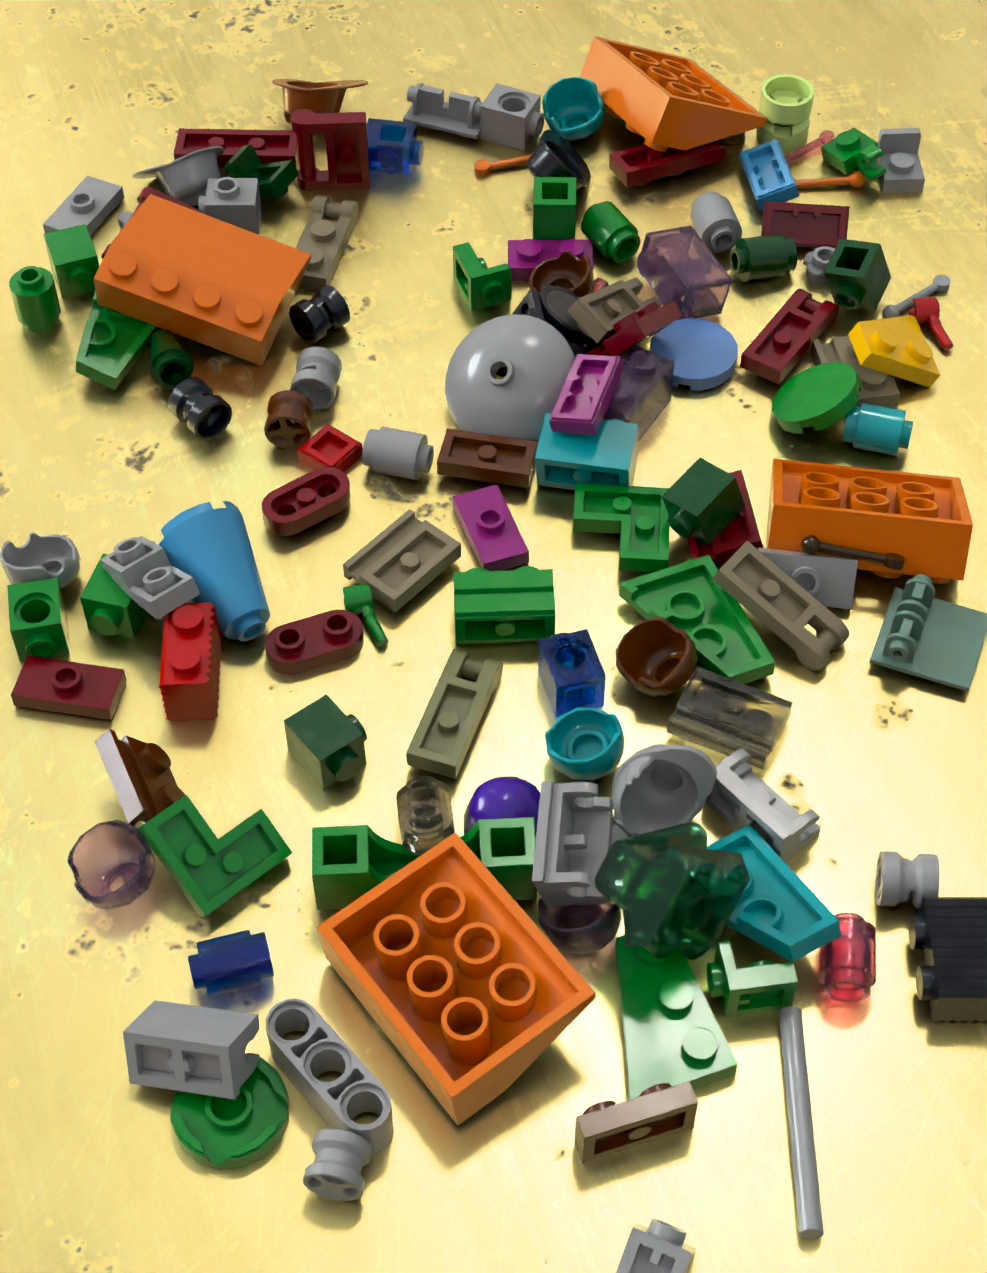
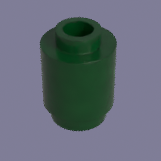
M781 234L741 238L730 253L732 271L738 274L744 282L784 277L787 272L794 271L796 268V245L791 237H783Z

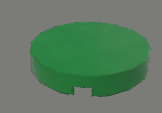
M842 362L823 363L802 371L786 382L773 398L772 412L779 425L785 431L802 434L804 433L802 428L813 426L815 431L822 430L842 420L855 408L859 401L857 393L862 390L863 384L851 365Z
M259 1058L256 1069L239 1088L240 1094L235 1100L174 1091L175 1098L171 1107V1124L181 1148L197 1163L219 1170L243 1168L265 1158L281 1141L289 1122L288 1092L279 1072L263 1058Z

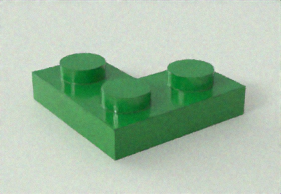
M576 483L573 531L620 534L619 570L656 572L668 568L669 523L667 518L669 515L662 495L669 488Z
M187 794L138 828L200 918L210 914L293 853L262 809L252 814L218 839Z

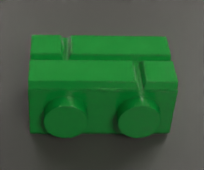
M523 566L510 571H489L485 568H472L466 572H453L456 644L555 641L556 615L553 569L539 570L533 566Z

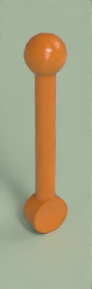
M531 155L495 162L478 160L474 164V171L478 176H487L491 170L527 164Z
M855 172L849 177L794 179L797 188L851 185L853 188H860L864 185L865 177L862 173Z

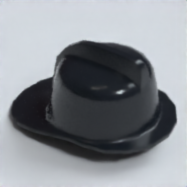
M549 129L545 130L540 137L539 144L527 162V167L532 176L576 177V191L583 186L587 187L591 175L581 155L562 136Z

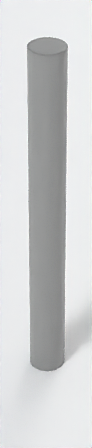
M789 1006L780 1009L778 1013L798 1229L800 1237L815 1239L823 1236L824 1230L802 1011L798 1007Z

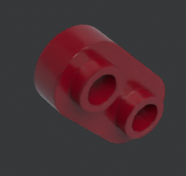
M324 467L313 470L271 491L262 501L265 526L268 530L278 535H293L342 511L347 507L351 499L349 478L339 469Z
M331 610L278 626L268 634L265 641L267 661L270 667L280 674L296 675L350 659L358 654L363 647V625L359 617L350 611Z

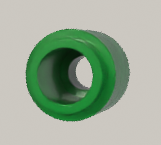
M604 201L597 203L586 210L581 222V231L588 240H592V244L605 258L622 263L635 255L641 243L638 230L612 202Z
M27 266L20 269L9 281L17 318L31 332H47L57 325L61 313L53 275L48 270L36 266Z

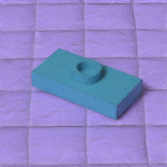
M777 139L739 153L743 169L760 211L763 210L765 201L786 202L799 197L797 186Z

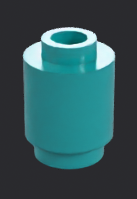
M862 403L861 407L855 406L847 414L842 441L853 443V448L897 456L899 447L908 449L913 421L905 420V410Z

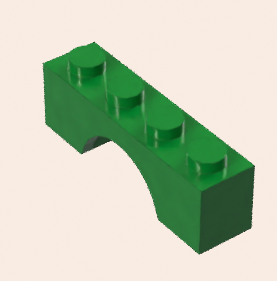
M534 817L481 819L477 821L469 832L460 837L514 900L537 899V889L532 883L536 842ZM368 825L312 827V880L317 910L345 908L436 845L409 846L394 843L377 835Z

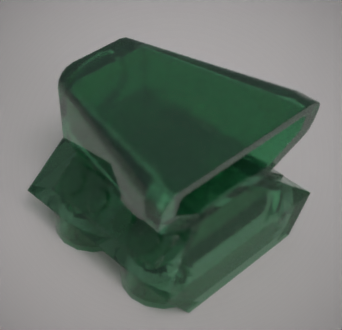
M686 822L613 842L596 874L595 886L600 893L623 911L625 947L643 948L657 959L666 958L677 950L687 959L694 960L704 955L710 948H714L750 880L742 854L708 850L707 831L698 823Z

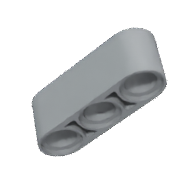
M296 998L285 999L275 1004L268 1012L265 1020L271 1056L275 1064L331 1129L346 1130L364 1137L373 1146L372 1155L385 1150L391 1143L394 1135L391 1097L385 1087L312 1005ZM299 1030L306 1033L297 1040L289 1041L283 1039L285 1034L291 1031ZM326 1071L342 1073L338 1079L331 1082H323L317 1079L320 1074ZM363 1112H372L380 1116L376 1121L365 1125L353 1121L357 1115Z

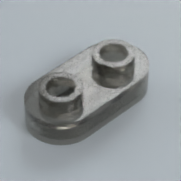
M419 776L409 780L397 792L396 800L401 842L406 850L424 854L455 833L450 791L445 783L437 781L430 776Z

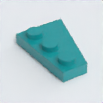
M750 825L656 872L659 888L792 962L841 936L839 920Z

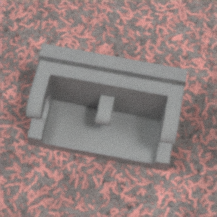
M739 749L715 765L717 776L713 791L707 797L705 803L736 831L750 825L777 855L786 862L819 836L821 828L815 822L819 820L820 816L812 809L802 815L752 771V766L746 762L751 755L744 749Z
M552 781L541 782L532 883L547 906L607 904L614 804L610 797H596L598 785L595 783L571 782L553 784Z
M154 1000L123 1031L130 1084L235 1100L240 1094L239 1088L254 1072L259 1062V1054H245L247 1044L254 1039L260 1029L258 1014Z

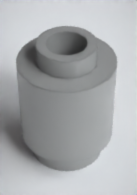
M706 192L695 199L692 205L691 220L703 247L712 253H723L736 246L737 241L742 236V227L729 200L717 192Z
M384 426L380 430L370 429L368 431L362 451L363 465L372 467L374 472L416 481L419 480L422 472L429 473L434 458V446L428 445L427 435Z

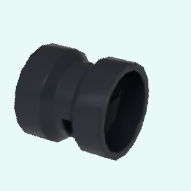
M326 285L315 291L311 300L303 299L290 306L289 317L297 334L306 343L314 344L326 336L327 330H337L349 323L350 311L339 291L333 286Z
M192 377L182 381L174 388L169 398V410L181 422L187 423L188 428L199 439L209 440L217 437L227 428L231 421V406L221 396L213 394V390L201 378Z

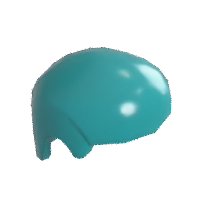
M578 76L562 78L552 84L542 99L547 125L551 131L556 132L567 141L586 139L599 130L605 116L604 103L599 95L597 85L591 80Z
M577 707L559 716L551 729L545 732L546 749L551 763L557 771L573 781H594L610 774L620 763L624 753L625 737L615 714H608L598 708Z

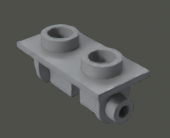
M421 83L417 84V86L411 85L409 87L407 101L413 104L403 117L404 122L457 134L461 137L478 138L481 133L480 106L483 103L479 97L451 92L448 103L444 102V90L425 86Z

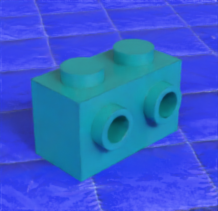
M545 413L535 455L537 485L575 490L576 483L632 486L639 452L638 424L610 419L602 420L597 435L552 432L549 424L551 413Z

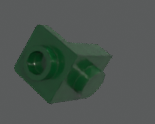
M244 145L224 166L228 177L258 178L260 199H266L267 201H275L283 197L289 190L288 186L299 175L292 160L262 164L252 145Z

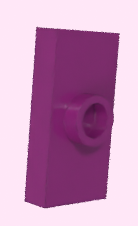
M577 354L549 418L552 432L597 435L624 370L621 356Z
M498 485L453 496L454 511L480 568H485L489 571H500L529 563V550Z

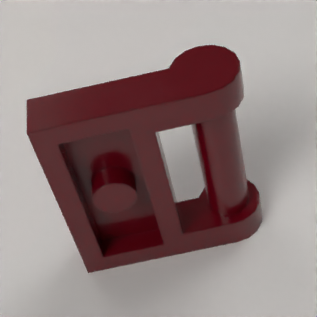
M299 109L291 114V127L297 135L300 164L297 184L300 189L304 191L370 189L366 112L315 114L309 109ZM313 134H325L328 170L320 171L316 167Z

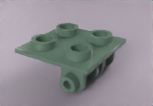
M923 574L915 575L906 582L904 589L895 587L869 662L969 691L987 633V613L934 598L935 588L932 585L931 578Z

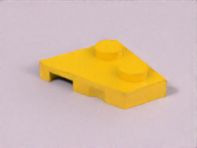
M907 315L861 321L848 334L860 366L927 387H931L941 376L933 358V351L927 344L914 316Z

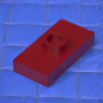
M765 201L761 236L781 234L783 237H791L797 248L816 249L828 246L835 249L840 238L847 239L850 206Z
M27 656L11 693V698L14 706L112 720L127 679L124 669Z

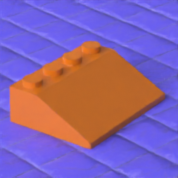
M594 36L580 74L581 78L591 80L597 85L603 103L608 106L607 112L627 122L625 127L628 130L642 135L645 138L644 144L657 151L666 152L668 147L685 151L763 127L767 121L764 115L686 57Z
M150 194L111 242L93 279L98 305L263 366L311 261V254Z
M773 458L766 548L804 552L801 548L802 540L808 535H814L820 542L884 555L895 553L905 558L901 570H894L885 567L883 564L857 559V569L870 570L879 577L898 578L901 574H923L930 577L932 583L937 584L948 583L950 579L964 581L973 523L960 478ZM819 551L816 552V554L834 555Z
M456 832L317 926L325 958L457 1126L506 1091L596 998L592 988Z

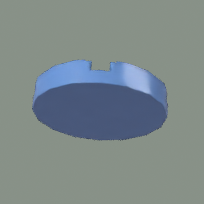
M693 318L676 320L655 334L651 339L649 364L655 375L668 385L678 388L680 383L690 385V390L702 391L718 387L729 380L734 373L738 359V344L733 335L717 323Z

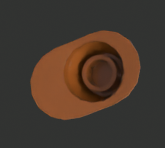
M295 79L272 80V83L282 87L284 117L286 122L291 124V114L299 109H309L315 114L339 113L346 90L348 88L365 86L368 84V81L311 82Z

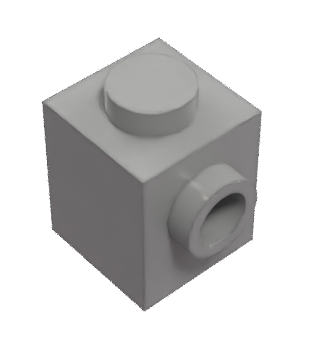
M208 178L206 196H199V210L213 218L260 235L262 207L258 178Z

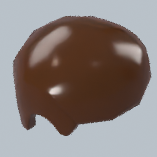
M565 250L558 258H549L536 265L528 280L530 289L537 290L538 294L544 287L549 285L560 286L570 290L579 297L594 291V273L589 257L584 254L582 259H580L569 250Z
M655 617L635 625L624 634L615 650L616 666L621 675L635 690L652 697H665L677 692L690 680L698 663L694 641L691 640L684 629L675 627L664 617Z

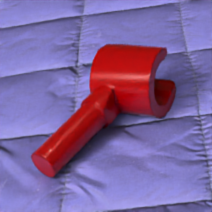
M913 298L912 301L915 308H910L909 315L916 317L918 324L927 323L943 350H950L954 344L941 325L939 319L940 306L937 298Z

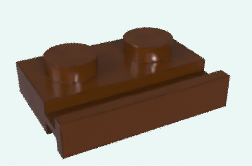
M108 729L95 741L128 824L135 825L139 821L145 824L185 796L184 792L177 786L170 770L171 760L169 756L157 744L145 743L127 735L119 740L115 731Z

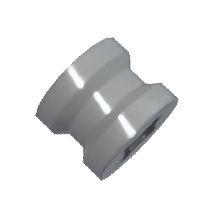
M341 1129L319 1130L314 1135L312 1150L315 1153L314 1163L308 1165L305 1169L303 1184L310 1191L329 1199L351 1201L360 1198L365 1184L361 1171L362 1167L371 1160L372 1144L364 1137L350 1131Z

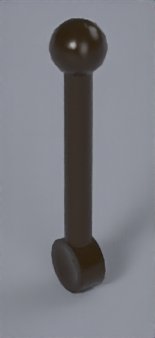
M814 535L806 536L801 542V548L807 554H815L819 551L883 564L885 567L894 570H901L905 561L903 556L895 553L884 555L820 542Z

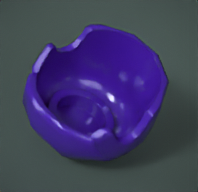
M517 776L496 777L485 781L476 788L464 812V834L469 832L477 821L481 819L534 817L536 836L540 791L526 779H520Z

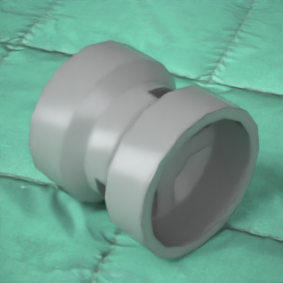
M310 347L303 350L298 357L296 374L293 377L290 390L307 396L313 403V410L326 409L332 405L335 399L336 383L340 378L342 363L338 355L324 347Z
M879 852L875 878V895L878 906L895 907L900 902L911 901L917 909H920L923 897H938L940 867L936 854L920 853L913 860H909V858H903L898 852Z

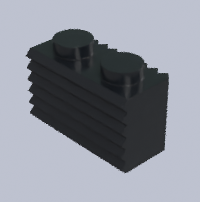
M923 897L918 915L911 916L909 920L910 946L912 950H921L923 966H918L916 971L918 999L928 1000L930 1017L934 1022L940 1020L946 1022L951 1020L957 1022L963 1020L969 1022L974 1020L986 1021L987 897Z

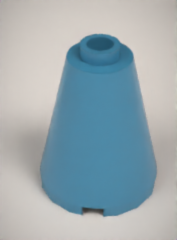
M223 501L226 508L213 509L210 502L196 505L181 512L162 527L161 532L164 538L159 543V546L164 548L170 565L194 578L200 595L191 600L194 603L210 602L215 606L219 630L228 639H239L240 641L254 639L265 630V624L270 618V611L243 515L239 508L229 501Z

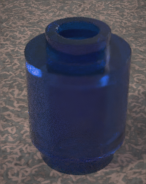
M248 929L196 942L198 954L188 956L194 988L196 990L206 987L208 998L262 985L261 979L274 976L265 932L251 935Z

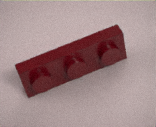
M179 128L174 149V160L200 149L221 146L224 148V153L217 158L219 168H224L225 164L244 145H252L262 164L292 160L297 168V135L293 130Z

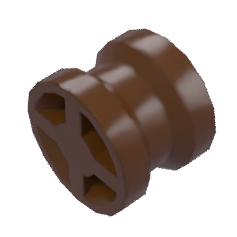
M292 390L280 391L271 396L267 407L268 417L264 426L266 438L274 445L282 448L293 449L301 447L310 437L313 403L304 394Z

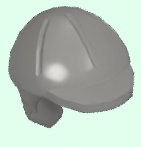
M656 744L636 751L619 766L612 784V802L614 804L615 816L612 822L610 872L618 873L622 870L626 859V851L631 839H634L635 836L659 838L674 830L676 833L681 834L682 830L700 813L707 797L713 791L717 776L716 767L708 755L692 746Z

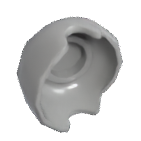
M30 533L26 544L23 546L15 547L12 542L6 541L0 551V562L11 585L58 578L62 590L78 575L81 564L79 552L73 541L57 534L40 537L36 533Z

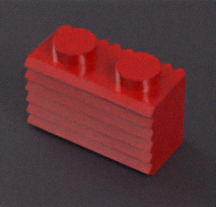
M210 602L184 603L164 616L159 688L161 689L162 701H164L163 707H165L166 719L172 722L213 720L218 716V684L220 683L219 668L221 667L219 660H221L220 645L222 641L216 609Z

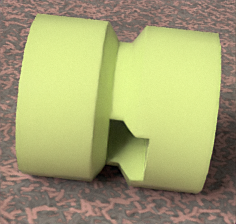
M783 74L770 77L763 83L759 109L760 113L767 118V121L763 127L756 128V138L760 145L777 139L782 152L787 153L799 150L806 144L810 124L809 116L812 111L814 97L813 86L807 80L799 76Z

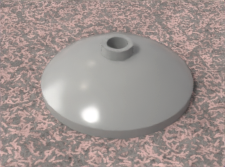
M504 315L479 325L458 345L451 357L446 373V401L456 424L462 431L539 442L545 413H552L575 361L572 348L553 326L539 318L528 315ZM502 367H507V375L497 380V371Z

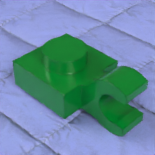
M856 128L840 133L835 139L821 146L823 160L845 175L857 169L868 180L873 181L886 173V169L876 161V159L883 156V152L878 147L877 142Z

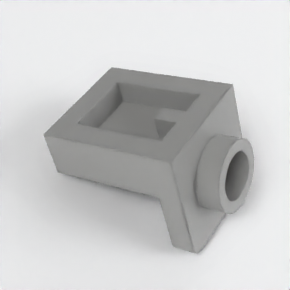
M919 128L880 130L877 144L882 150L883 156L876 159V161L886 169V173L878 178L882 193L923 192L925 177L918 155L921 140Z
M652 1218L649 1227L641 1224L633 1226L616 1273H686L696 1248L684 1243L687 1232Z

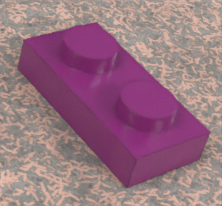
M508 240V265L512 271V281H528L536 265L549 258H558L565 250H569L580 259L586 254L594 269L592 240Z

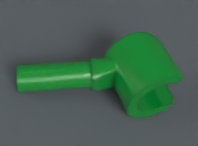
M365 584L343 587L345 610L355 615L363 614L364 622L377 646L382 647L386 645L388 639L376 618L370 587Z

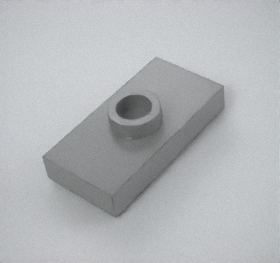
M87 176L43 223L44 233L86 224L91 236L124 199L122 186Z
M758 547L761 553L825 607L852 609L858 566L857 559Z

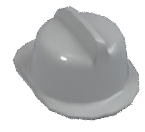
M213 146L186 154L171 163L139 171L133 174V178L157 177L168 196L191 207L196 206L199 203V196H206L208 178H221L217 158L224 153V148Z

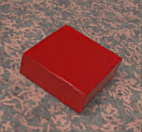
M327 423L297 449L298 461L313 470L331 467L345 472L362 456L363 446L359 441Z

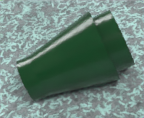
M162 329L153 333L150 337V375L162 387L174 389L182 381L191 378L194 370L193 359L176 340L175 335L171 331Z

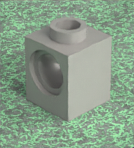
M496 84L480 106L481 139L525 151L534 136L539 137L544 126L545 116L544 113L540 112L541 95Z

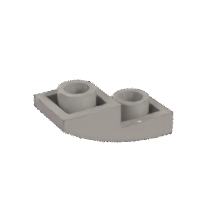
M143 536L129 538L118 543L113 549L114 552L100 559L105 571L119 587L140 607L157 619L200 595L194 578L170 565L164 548Z

